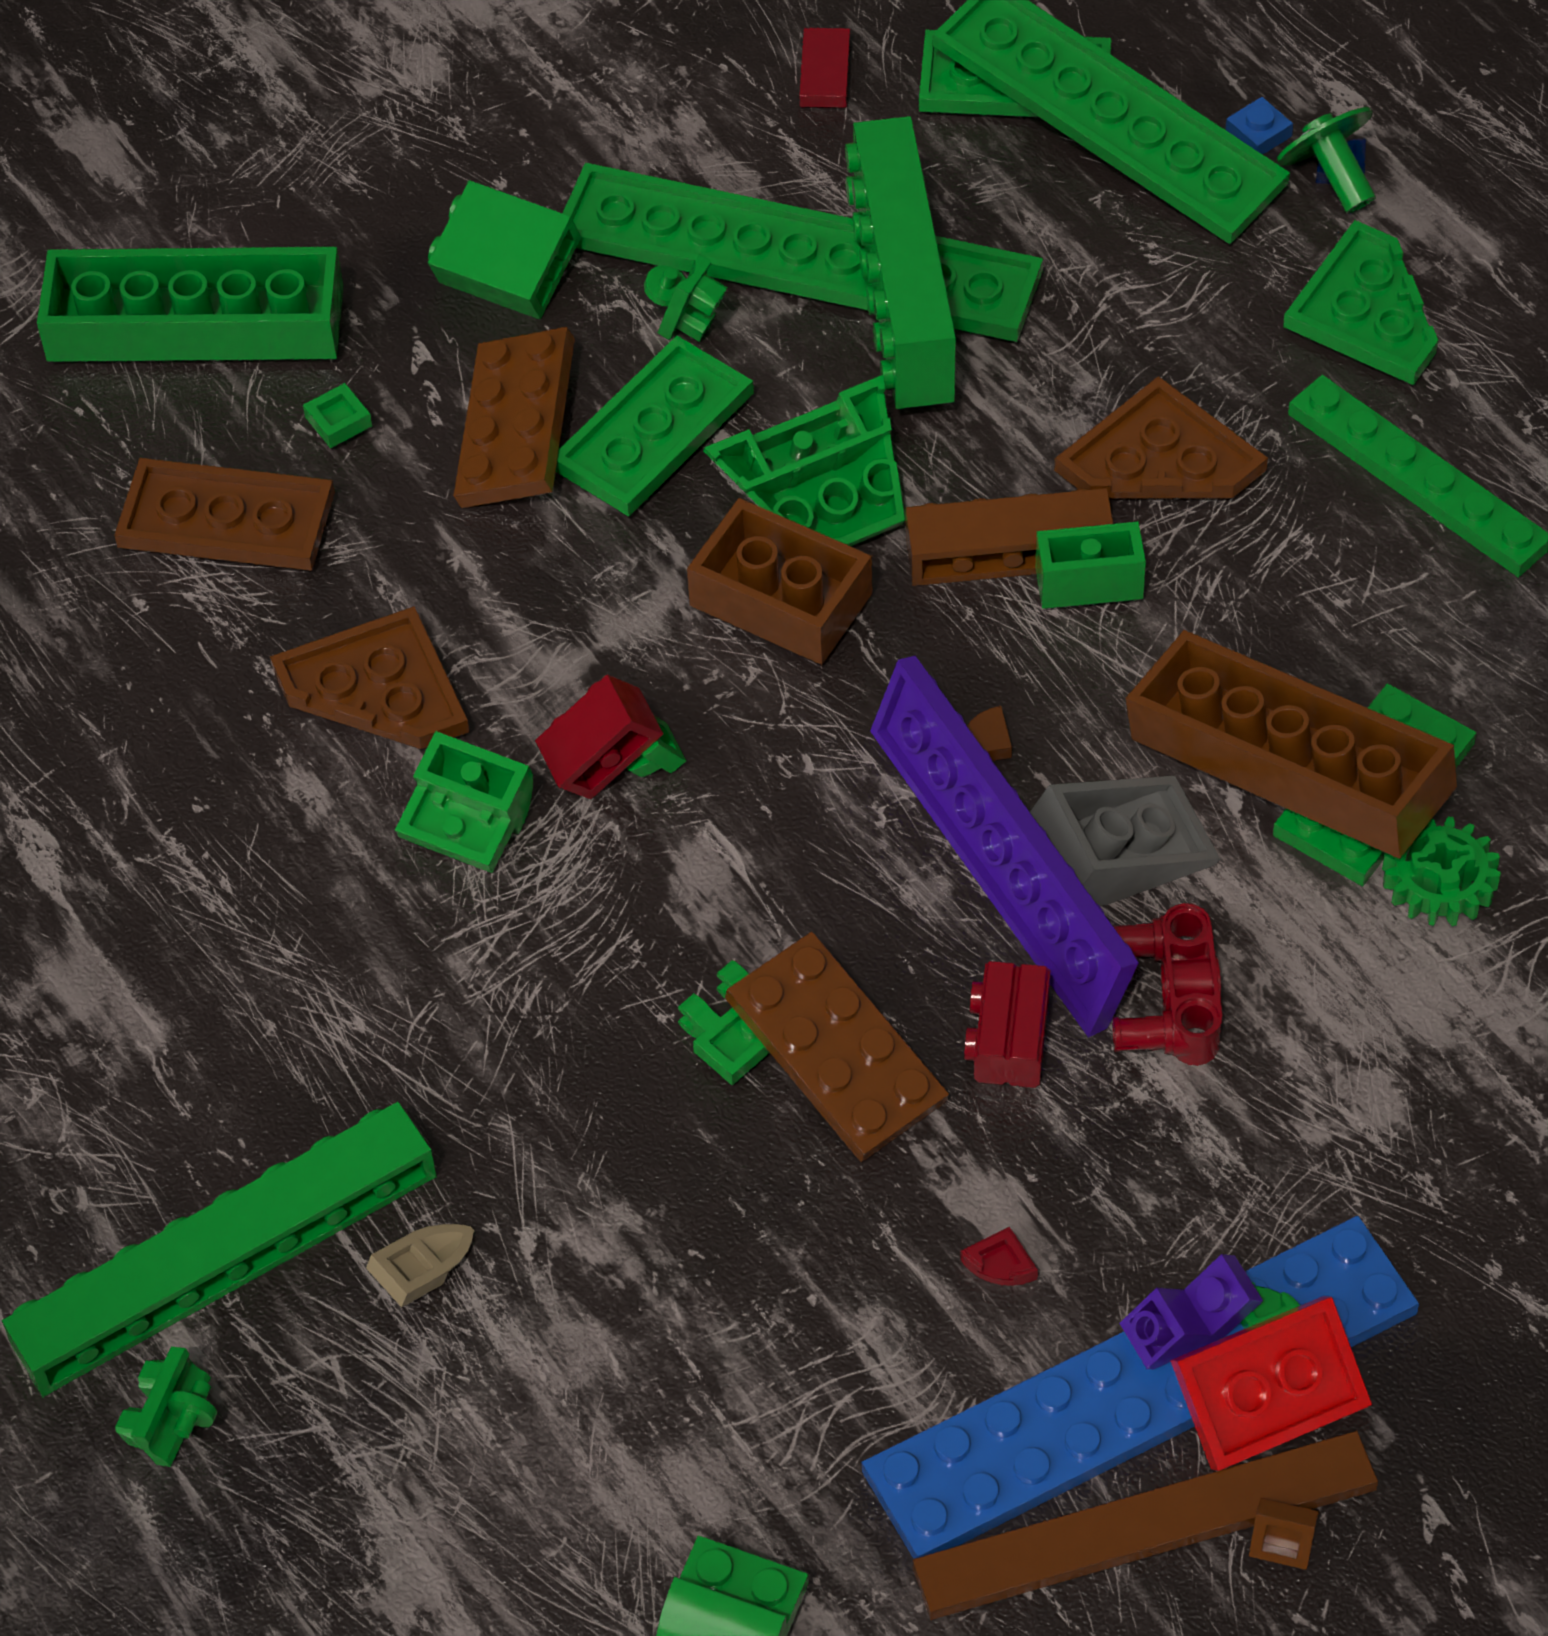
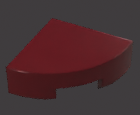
M1010 1226L960 1251V1260L964 1266L974 1275L987 1282L1014 1286L1030 1283L1038 1279V1269Z

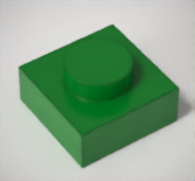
M346 383L303 405L305 418L330 449L372 427L369 411Z

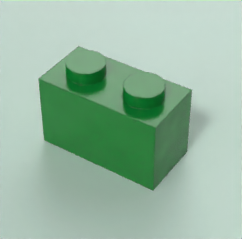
M1138 521L1036 531L1035 570L1042 609L1143 599L1146 560Z

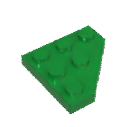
M1356 220L1353 221L1284 314V328L1411 385L1415 384L1433 359L1438 347L1437 335L1433 325L1429 326L1423 312L1424 303L1412 274H1408L1403 262V251L1398 238Z

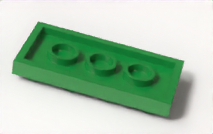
M925 30L919 91V112L1038 117L932 46L933 33L936 30ZM1085 37L1111 54V38Z
M676 336L559 449L555 472L629 517L754 394L753 380L681 337Z
M1388 683L1368 706L1373 711L1453 744L1456 767L1475 744L1476 731ZM1287 808L1274 823V837L1362 887L1384 860L1385 852Z

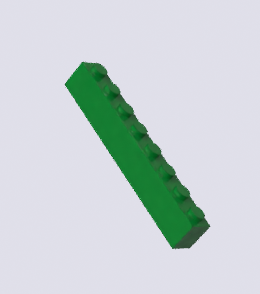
M399 1102L385 1109L373 1110L362 1117L358 1124L336 1136H327L320 1139L309 1151L293 1160L271 1166L260 1178L238 1190L233 1189L222 1193L211 1205L189 1217H180L173 1220L162 1232L140 1244L124 1247L112 1260L90 1272H81L72 1276L64 1283L63 1287L45 1297L21 1304L12 1315L1 1320L11 1346L43 1398L436 1178L432 1151Z

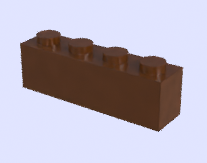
M1107 488L1093 490L1077 489L1071 492L1040 495L1026 494L1018 497L997 499L979 498L965 502L927 503L921 506L905 507L906 544L912 586L1035 575L1036 531L1113 524Z

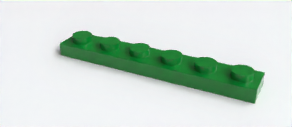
M1324 375L1318 377L1289 402V416L1519 578L1548 552V532Z

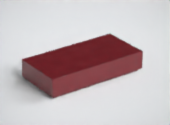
M804 28L799 94L800 107H847L850 28Z

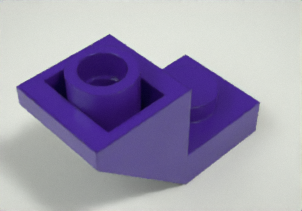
M1221 1254L1184 1290L1156 1288L1119 1324L1146 1369L1154 1370L1171 1362L1170 1360L1225 1337L1263 1300L1236 1256Z

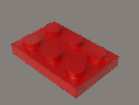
M1331 1296L1319 1297L1170 1360L1209 1466L1212 1470L1216 1471L1225 1469L1372 1405Z

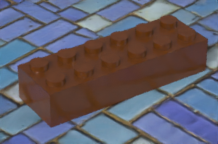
M1186 630L1182 631L1125 698L1132 740L1399 859L1457 787L1453 744Z

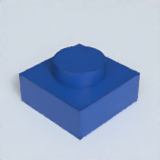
M1261 97L1226 118L1225 130L1263 155L1292 137L1293 123Z

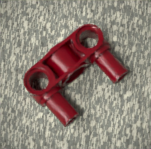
M1182 903L1168 909L1165 915H1159V918H1152L1151 923L1113 926L1122 940L1129 945L1135 957H1153L1154 961H1161V990L1164 1008L1161 1015L1114 1017L1112 1023L1114 1052L1163 1049L1164 1054H1172L1179 1061L1195 1066L1207 1064L1213 1060L1219 1050L1222 1008L1219 962L1217 956H1215L1212 925L1208 913L1195 904ZM1187 936V937H1191V938H1193V939H1191V940H1183V939H1180V938H1178V937ZM1199 1028L1205 1032L1193 1033L1187 1029Z

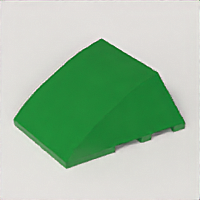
M884 375L841 391L838 394L837 401L753 435L750 429L704 447L703 452L759 507L848 546L855 545L896 528L905 522L897 462L894 461L891 441V422L886 408Z

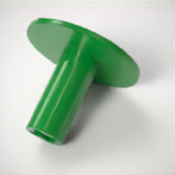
M1362 107L1336 117L1329 113L1313 120L1302 129L1303 134L1278 155L1277 162L1280 166H1287L1316 155L1345 212L1350 214L1362 209L1376 199V195L1351 151L1346 138L1371 119L1373 115L1372 110L1369 107Z

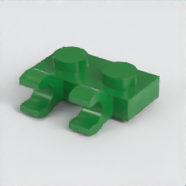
M731 960L717 973V977L722 981L717 986V991L725 999L726 990L747 976L748 973L741 965ZM694 993L678 1006V1010L684 1015L678 1020V1024L689 1035L696 1038L693 1041V1052L729 1084L734 1085L770 1053L733 1008L720 1017L703 999Z

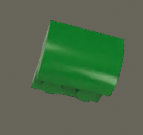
M435 731L413 775L417 786L395 828V832L401 839L493 873L511 834L519 835L525 822L533 792L532 771L528 765Z
M698 1535L680 1578L674 1577L662 1609L656 1636H787L809 1585L808 1574Z

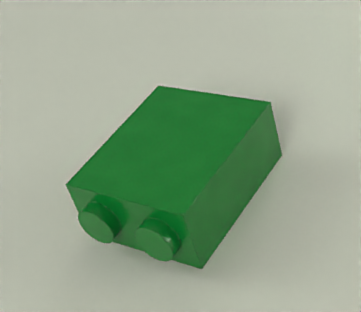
M469 180L462 195H457L451 204L449 221L442 235L437 236L430 246L428 265L438 282L443 285L541 320L581 236L571 216Z

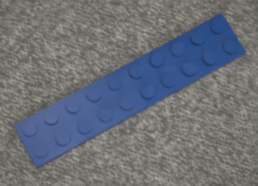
M1358 1215L1245 1271L1251 1282L1255 1283V1286L1269 1288L1279 1293L1285 1292L1291 1295L1300 1305L1322 1296H1331L1351 1347L1416 1315L1418 1312V1301ZM1239 1323L1225 1337L1243 1330L1244 1328L1242 1327L1241 1323ZM1122 1332L862 1461V1473L911 1556L915 1559L957 1547L1195 1427L1171 1362L1154 1370L1146 1369L1125 1332Z

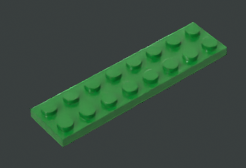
M967 0L933 33L932 46L1228 244H1231L1289 183L1290 172L1029 0Z

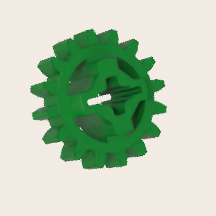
M1448 816L1444 826H1436L1432 818L1400 859L1388 853L1384 854L1382 870L1385 871L1383 887L1384 889L1393 890L1391 903L1394 906L1402 905L1406 902L1409 904L1407 917L1413 919L1420 912L1428 914V925L1434 926L1438 916H1446L1451 926H1457L1460 913L1463 912L1467 917L1474 920L1477 918L1479 905L1490 907L1492 904L1494 891L1498 890L1501 874L1498 871L1499 853L1489 852L1491 839L1488 836L1478 839L1473 838L1475 825L1469 823L1462 830L1454 828V817Z

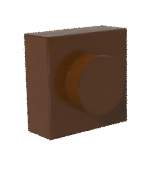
M1260 1498L1249 1557L1307 1570L1319 1511Z

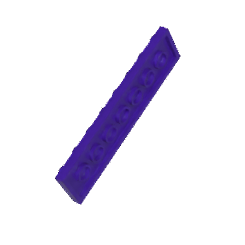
M916 656L898 659L871 727V734L1035 964L1047 966L1050 969V985L1089 1038L1107 1029L1139 964L1138 960L1135 958L1129 945L1122 940L1108 921L1102 908L1095 903L1076 877L1073 868L1065 862L1049 840L1043 827L1038 825L1022 803L1016 790L1009 785L995 766L989 753L982 748L971 733L962 716L955 711L944 696L935 679L928 674Z

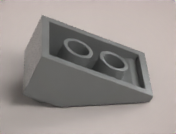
M1175 775L1052 784L1048 786L1030 811V814L1038 825L1043 827L1049 840L1065 862L1073 868L1076 877L1099 906L1117 902L1212 867L1220 860L1218 853Z

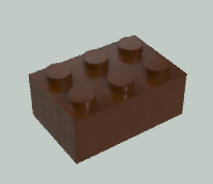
M741 498L737 499L687 568L689 603L691 607L823 665L873 593L871 555Z

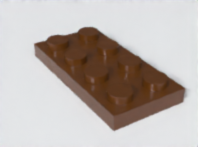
M568 327L478 343L454 490V498L461 508L553 492L575 341Z
M139 458L114 535L117 548L312 571L335 494L333 480Z
M812 931L726 990L725 999L861 1163L946 1103L949 1093Z

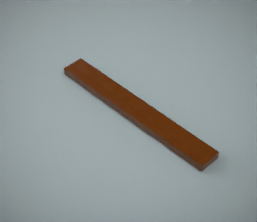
M1355 1431L913 1559V1570L930 1620L1253 1527L1260 1498L1302 1508L1315 1509L1376 1491L1378 1480L1359 1434Z

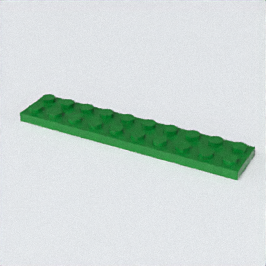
M586 162L563 211V214L571 216L581 236L576 247L578 249L658 266L667 265L686 272L691 271L693 263L700 253L712 261L706 274L710 277L868 310L866 286L872 285V282L869 283L868 278H862L859 260V249L865 248V245L862 246L861 241H855L853 221L849 217ZM935 236L954 329L1018 342L1043 272V258Z

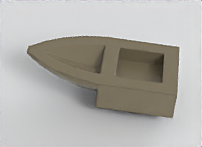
M440 1224L413 1231L371 1254L366 1269L402 1308L444 1284L448 1272L457 1266L468 1252L474 1229L466 1225Z

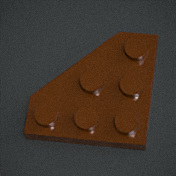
M1158 376L1055 458L1054 471L1077 489L1093 490L1107 488L1109 498H1233L1267 471L1268 457Z
M415 606L270 656L272 669L289 707L418 749L428 747L435 731L453 738L469 732L466 715Z

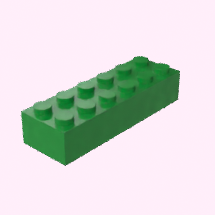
M911 116L854 122L853 143L845 144L848 173L854 172V176L846 177V193L849 206L854 205L855 209H858V212L852 213L855 241H861L862 246L865 245V248L859 249L860 269L862 278H868L869 283L872 282V285L866 286V298L869 315L875 314L876 320H879V322L873 323V336L876 352H882L883 358H886V360H880V373L884 375L885 390L892 389L895 409L952 403L955 397L956 337Z
M337 247L47 250L37 326L47 362L337 359L344 288Z

